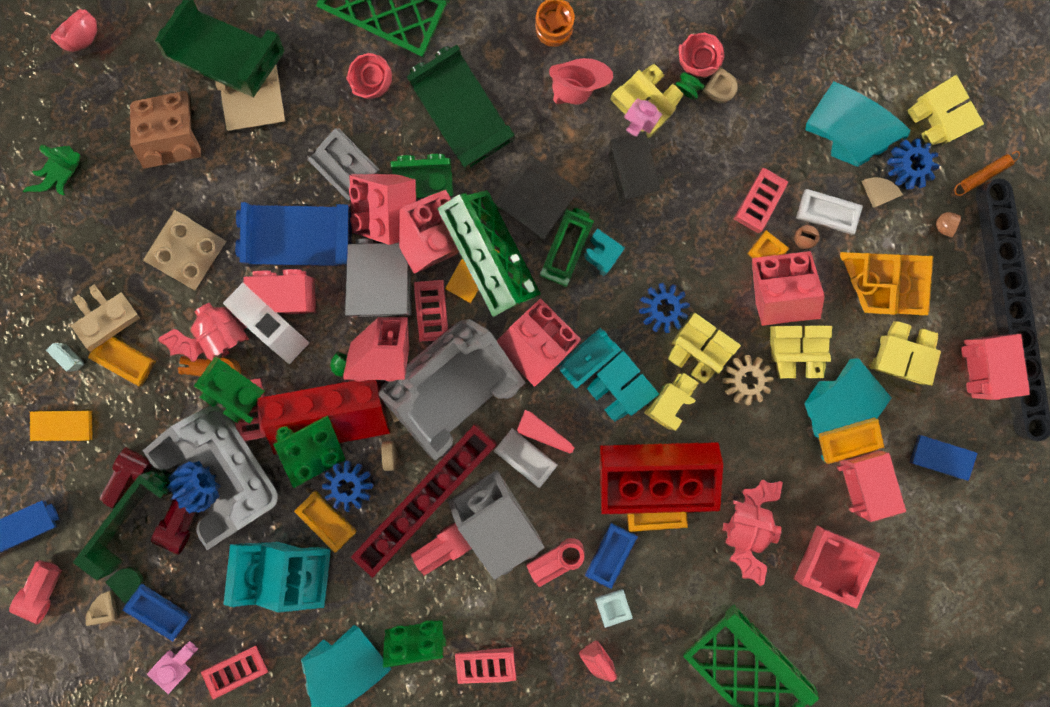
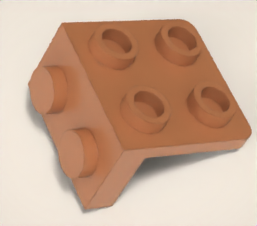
M186 91L141 99L131 103L130 142L143 169L201 157V148L191 129L190 97Z

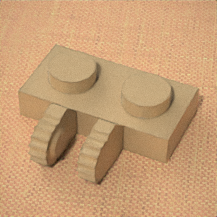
M95 284L89 287L92 296L101 304L95 310L91 311L85 299L80 297L79 294L73 298L85 316L72 324L71 327L89 351H92L140 319L122 292L107 301Z

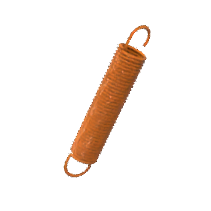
M1015 151V152H1018V153H1019V156H1018V158H1017L1015 161H1017V160L1019 159V157H1020V152H1019V151ZM1006 154L967 177L958 185L961 184L965 193L969 192L1013 166L1015 161L1010 155ZM956 185L955 190H954V191H955V194L958 195V196L964 195L965 193H963V194H957V193H956V188H957V186H958V185Z

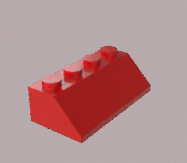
M354 380L257 398L262 427L273 454H278L274 444L277 442L276 435L279 428L288 427V429L295 433L325 416L329 417L339 443L390 434L385 403L378 394L382 387L381 380Z
M719 442L600 445L601 514L720 511L723 460Z

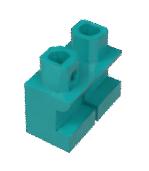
M624 350L620 351L609 363L596 373L597 377L586 388L596 401L608 391L615 397L616 400L604 409L614 422L625 417L627 414L632 416L660 395L642 373H639L640 370ZM629 380H631V382H629L625 387L621 389L623 385H625Z

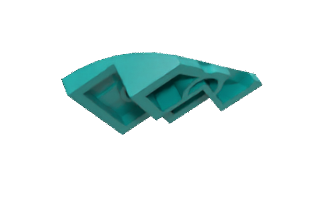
M834 81L806 122V131L833 141L832 157L857 167L869 161L872 156L883 153L888 149L889 145L901 138L903 140L907 139L911 131L902 121L878 103Z
M853 358L848 361L836 381H819L804 404L808 416L812 420L814 435L819 438V433L870 418H878L892 397L861 360Z
M353 625L333 645L323 639L301 659L303 673L306 675V690L310 697L311 707H345L364 694L392 670L391 667L383 668V657L356 625Z

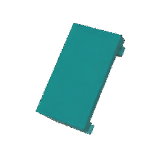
M597 229L590 239V242L596 248L594 251L588 248L586 250L587 253H584V258L588 263L600 270L599 274L604 277L625 248Z
M599 328L556 367L572 386L577 389L621 349L609 338L604 330Z

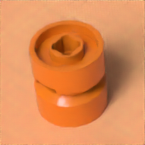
M545 0L537 9L535 30L537 37L545 45L557 47L569 41L573 32L575 15L573 8L565 0Z

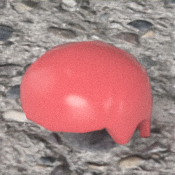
M79 9L51 34V39L66 51L76 52L86 49L92 44L96 36L97 21L86 9Z
M706 32L690 34L678 48L680 65L687 74L696 78H705L714 74L720 68L725 58L722 43L716 36Z
M366 53L359 55L350 64L346 80L354 95L370 100L381 97L389 90L392 83V73L387 61L382 56Z

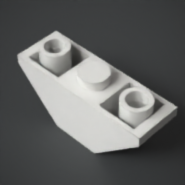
M244 282L223 302L247 328L288 364L309 344L298 331L278 313L274 312Z

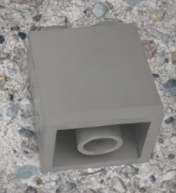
M356 239V244H348L346 316H412L411 268L399 248V243L391 245L374 244L373 239Z
M498 470L448 500L458 530L494 580L501 575L508 574L515 566L526 559L535 557L539 551L545 548L537 531Z

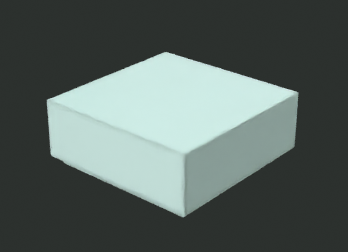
M53 343L46 350L66 372L78 371L84 365L83 360L66 343Z
M623 589L595 598L605 628L633 619Z

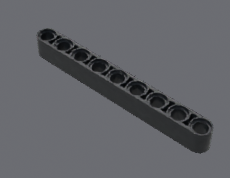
M997 178L978 187L976 202L998 335L1016 334L1017 332L1021 334L1025 364L1027 365L1029 391L1032 395L1029 405L1025 404L1024 396L1009 398L1015 433L1020 438L1031 441H1043L1050 436V411L1012 185L1007 180ZM991 187L996 188L999 193L997 201L990 195ZM996 216L1003 220V228L1001 230L995 225ZM1001 245H1004L1008 250L1006 259L1002 258L999 253ZM1007 274L1013 279L1011 288H1008L1004 282ZM1012 303L1018 309V313L1014 318L1009 312V307ZM1032 420L1037 425V429L1033 434L1029 432V424Z

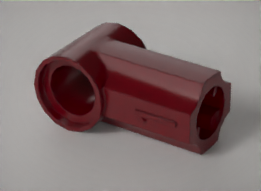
M127 447L119 453L112 467L114 472L100 497L103 504L112 509L115 508L137 477L150 472L152 464L148 458Z
M173 499L165 518L157 525L152 535L151 543L176 555H180L190 537L191 531L189 529L197 512L189 514L185 507L179 509L177 500Z

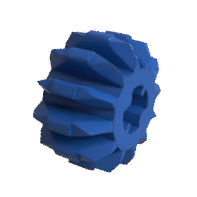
M918 138L914 139L912 143L904 140L900 143V148L895 147L891 150L894 158L888 159L887 164L894 166V169L889 171L888 175L898 176L895 185L899 186L905 182L906 189L911 190L915 185L918 188H923L926 186V181L935 179L932 171L939 169L940 165L933 162L932 159L938 157L939 153L933 152L930 154L928 152L931 148V143H926L921 147V141ZM911 159L916 161L914 164L916 169L914 170L910 167L912 165Z
M664 283L658 285L659 295L652 287L647 289L652 299L647 297H641L640 299L642 303L648 305V308L639 309V313H649L650 315L643 323L648 325L654 320L655 323L652 329L654 332H658L663 323L664 333H670V322L676 329H680L682 326L677 317L683 320H687L689 317L686 313L680 312L681 309L690 307L688 302L680 304L679 300L685 297V292H680L675 296L676 285L672 284L666 293ZM661 300H665L666 305H671V311L667 312V317L664 316L663 312H658L657 306L662 305Z
M347 460L344 463V470L337 463L333 465L335 474L326 472L325 477L332 483L322 484V489L331 490V493L325 496L326 501L331 500L333 497L337 499L333 508L338 509L342 502H344V509L346 512H349L352 508V503L357 509H360L363 506L361 499L368 501L371 498V495L364 490L372 489L374 484L364 482L371 475L369 471L362 475L359 474L362 464L358 463L352 470L351 461ZM343 479L346 482L352 481L354 483V487L351 488L354 491L353 493L350 490L344 491L341 486L345 484L342 481Z
M189 461L183 463L177 470L172 472L167 489L173 493L171 499L177 500L179 509L185 507L186 511L190 514L192 512L199 513L210 508L211 504L220 497L218 489L221 486L215 482L217 475L210 473L209 466L203 467L200 461L195 463Z

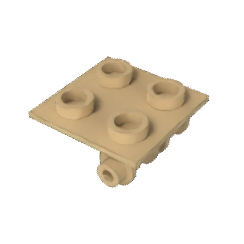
M276 65L254 98L215 81L217 90L221 91L227 131L286 122Z
M174 210L143 261L191 289L196 290L223 248L226 240L194 222L183 213Z

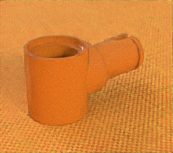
M181 356L179 364L189 365V367H178V373L180 375L201 376L211 360L197 358L195 362H192L188 357ZM219 358L240 374L242 373L241 366L235 359Z

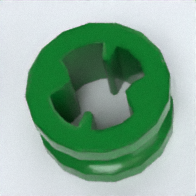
M682 73L680 75L681 81L676 82L675 86L685 97L696 100L698 97L697 92L702 91L704 85L692 75Z

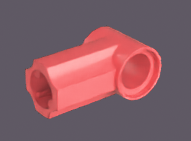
M455 522L440 531L436 538L411 553L416 567L424 576L451 559L453 561L472 549L458 530Z
M575 538L565 539L559 546L527 563L526 566L538 587L569 570L578 569L584 562L583 544ZM572 547L577 549L580 555L575 560H568L563 555L564 550Z
M41 560L36 561L24 588L20 589L14 597L9 612L38 625L50 608L51 600L49 598L62 570L53 563Z

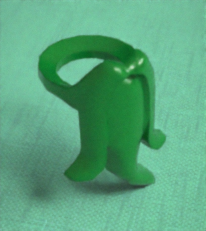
M41 144L39 147L40 152L49 159L41 170L32 172L35 176L45 177V179L38 185L24 188L23 192H46L56 186V191L64 196V186L79 164L80 153L74 152L70 146L50 148Z

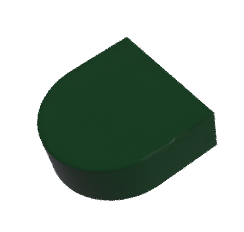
M124 567L112 575L105 583L126 604L141 583L144 584V579L138 569Z

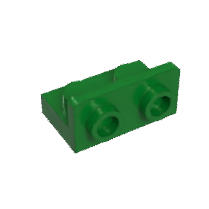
M429 154L427 159L415 160L413 155L398 156L397 161H390L392 174L415 179L416 199L426 198L445 189L450 198H453L452 162L450 158H445L444 154Z
M217 357L213 358L194 385L195 388L202 392L199 398L213 407L217 403L225 407L226 409L223 414L236 423L240 419L249 424L251 423L253 418L248 416V414L257 403V398H260L265 392Z

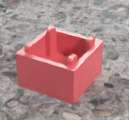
M1021 334L994 335L964 340L961 353L962 357H966L970 382L966 383L967 392L972 394V398L998 400L1030 395Z
M875 450L840 461L841 465H838L837 469L838 471H843L853 505L849 507L850 512H855V515L870 522L906 512L888 452Z
M817 525L794 579L802 586L857 609L880 553Z

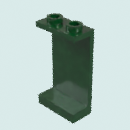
M183 0L175 8L173 15L167 24L160 29L155 39V43L165 59L253 98L285 52L277 33L267 29L262 38L200 12L194 0Z
M458 45L452 48L446 46L435 54V59L427 64L420 62L411 68V74L407 76V79L460 164L467 171L515 141V135L509 125L506 126L467 65Z
M153 470L139 475L72 563L96 581L117 571L124 561L105 548L148 490L159 498L172 494L167 489L170 484L169 477L171 474L165 470Z

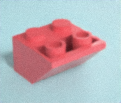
M397 174L349 175L352 233L388 245L399 243L400 209L416 202L415 179Z
M446 189L400 209L399 248L414 274L460 253L437 209L451 200Z
M811 251L752 258L755 301L762 326L821 319L825 295Z
M288 269L283 270V275L277 276V273H271V271H252L253 277H243L244 284L276 313H316L315 278L306 275V271Z
M540 298L509 327L497 342L515 368L535 387L582 339Z
M378 317L350 343L343 374L344 380H385L390 382L405 380L409 354L408 317Z

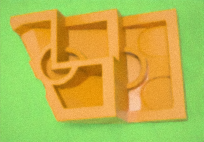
M840 253L864 313L929 315L934 256Z

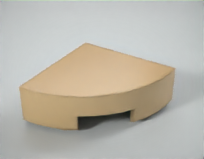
M873 177L862 181L873 208L903 195L901 190L887 179Z
M113 590L99 595L93 601L86 614V626L118 619Z

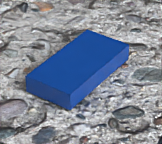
M918 435L909 463L969 481L977 453Z
M611 522L585 576L612 589L638 536Z
M142 583L123 608L124 612L172 642L191 617V614Z

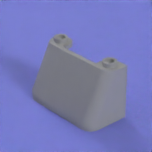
M465 319L453 325L407 364L405 380L386 381L378 394L428 455L436 461L451 450L454 439L450 432L493 395L500 399L513 397L517 394L519 388L525 384V381L491 332L476 322Z
M208 406L172 425L143 450L150 463L159 470H168L176 465L179 467L189 461L192 463L200 461L203 467H210L212 475H217L215 482L221 486L218 489L220 497L207 509L209 515L202 518L197 525V535L206 550H209L271 510L278 500L277 492L231 419L224 415V410L218 406Z

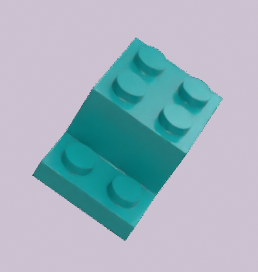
M280 542L230 544L223 605L229 607L257 605L275 612L324 608L331 549L325 547L298 548Z

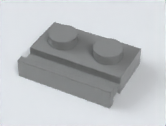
M335 128L316 149L317 151L308 158V161L348 201H351L349 195V175L377 174L380 171L339 128Z

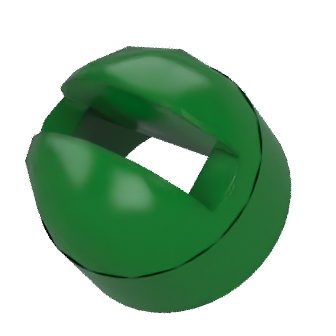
M339 351L331 359L330 368L334 375L343 377L348 355Z

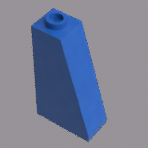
M42 500L0 519V554L57 528L55 521L59 520V516L52 503L47 505L46 501Z

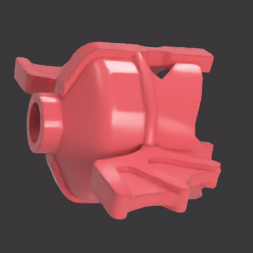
M210 302L194 311L197 318L190 331L195 339L186 337L177 329L169 331L158 339L159 342L167 346L171 356L177 354L185 355L192 362H195L197 357L203 353L211 361L215 355L221 354L222 357L230 354L228 349L236 346L237 341L249 340L244 332V329L247 327L236 316L234 317L227 307H212Z
M761 480L756 488L744 489L742 491L744 503L733 500V504H736V512L731 517L729 523H723L722 530L727 531L728 536L725 543L728 546L735 547V552L729 560L740 567L743 579L754 580L759 586H763L765 583L767 566L758 561L753 556L752 551L762 553L770 543L777 544L781 536V526L775 525L773 513L770 510L761 508L760 505L767 502H776L780 499L782 481L769 483Z

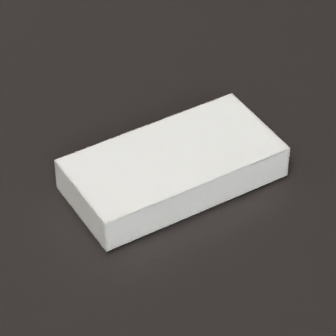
M805 189L796 218L853 235L856 232L863 205Z
M513 428L494 450L497 455L538 488L543 485L558 466Z

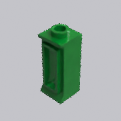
M573 208V211L566 209L539 278L548 279L560 284L563 288H567L594 220L589 219L590 214L578 208ZM572 223L583 229L566 271H562L552 267V263L568 224Z

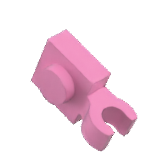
M637 98L624 116V118L631 122L626 131L637 137L642 129L650 134L662 113L657 111V107L651 102L642 101Z
M189 641L176 655L169 650L147 675L169 694L191 671L185 663L198 648Z

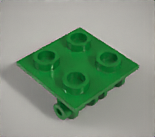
M328 416L295 433L288 429V427H281L277 430V442L274 444V447L293 488L332 468L333 465L346 460Z
M443 620L425 621L408 626L399 625L385 629L383 668L444 658L443 647H446V638L443 635Z

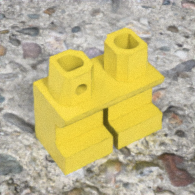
M655 64L646 68L643 72L638 70L623 86H620L612 93L610 99L625 115L637 98L642 101H649L657 107V111L661 112L662 116L649 134L643 129L641 130L648 139L673 115L677 104L684 95L673 84L663 94L655 87L664 77L663 72Z
M957 75L917 99L918 102L908 109V114L912 121L917 123L927 117L932 126L929 130L921 133L925 144L931 143V146L941 143L944 145L984 125L972 101L947 113L949 109L969 99Z
M691 313L672 342L675 346L672 348L668 360L682 368L691 356L699 363L690 375L700 383L705 384L714 373L719 374L722 371L723 366L741 345L722 331L716 330L715 326L698 314Z
M894 321L888 334L881 336V345L876 358H873L870 369L921 385L932 386L941 351L936 349L938 333L920 329L916 343L910 342L907 339L911 325Z
M832 326L770 327L771 362H776L778 378H796V362H806V378H824L826 362H831L829 342L830 338H832Z
M682 373V375L678 374L672 384L662 385L658 391L660 395L652 400L644 414L665 428L676 431L682 420L675 415L682 404H692L696 401L690 396L699 383L685 373Z

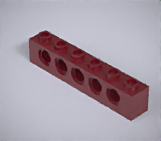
M475 423L350 558L373 578L491 452L497 442Z

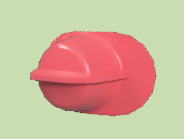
M575 59L563 64L553 65L549 69V74L553 79V100L556 104L570 103L581 105L588 100L594 90L607 86L613 80L612 70L604 63L594 59Z

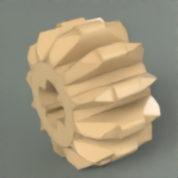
M744 355L743 364L738 358L732 359L736 369L726 366L724 371L731 374V378H722V383H731L732 385L725 390V393L730 395L736 392L733 399L736 403H739L743 397L745 405H751L753 397L757 402H762L763 397L760 391L767 394L771 392L770 388L764 386L765 382L771 383L774 381L773 377L764 376L765 373L770 371V366L766 365L759 369L762 359L756 357L751 362L750 355ZM746 372H748V376L754 378V382L749 383V388H747V384L741 382L742 377H746Z

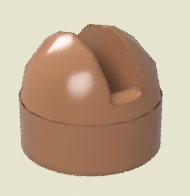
M946 212L940 215L936 221L938 231L943 235L953 238L961 215L953 212Z
M804 225L799 228L794 235L796 245L801 249H811L816 246L819 241L818 230L811 225ZM802 232L815 236V240L801 236Z

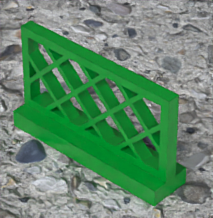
M318 0L316 7L424 57L447 3H450V0H429L438 4L434 16L422 20L417 5L428 0H411L410 3L397 8L394 0H389L392 10L379 15L376 14L372 0H355L353 2L345 0L346 4L338 8L326 5L327 0ZM367 1L373 17L360 21L356 19L352 7ZM413 6L419 22L403 28L398 12ZM348 9L350 16L341 11ZM394 14L399 30L387 34L383 32L379 19ZM375 21L377 28L368 25V23ZM430 23L429 28L426 31L425 24ZM421 26L424 39L420 48L409 44L405 32ZM401 34L404 41L394 36Z
M488 190L470 195L466 193L459 194L437 208L493 317L541 295ZM481 201H482V203H483L485 209H483V208L481 207ZM481 219L486 222V226L480 222ZM494 245L500 248V253L494 249ZM508 255L511 257L513 263L508 260ZM508 271L513 274V279L508 276Z
M732 605L718 623L683 653V657L732 707H784L779 706V693H792L798 699L791 707H805L807 704L811 707L819 700L817 688L735 605ZM725 626L734 634V644H717V634ZM738 639H739L744 645L738 644ZM700 649H713V663H700L693 655ZM716 650H734V664H716ZM738 651H751L755 655V665L737 664ZM759 660H760L765 666L759 665ZM707 669L713 670V675ZM716 670H734L733 684H721L716 679ZM737 671H755L754 685L737 684ZM758 672H772L776 676V685H758ZM728 690L733 691V696L729 693ZM737 691H754V705L740 704L737 701ZM758 692H775V706L758 705Z

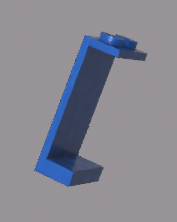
M241 202V210L236 212L237 228H240V240L237 239L235 244L236 257H240V263L254 265L347 266L348 244H352L351 206L349 204H337L336 207L263 206Z

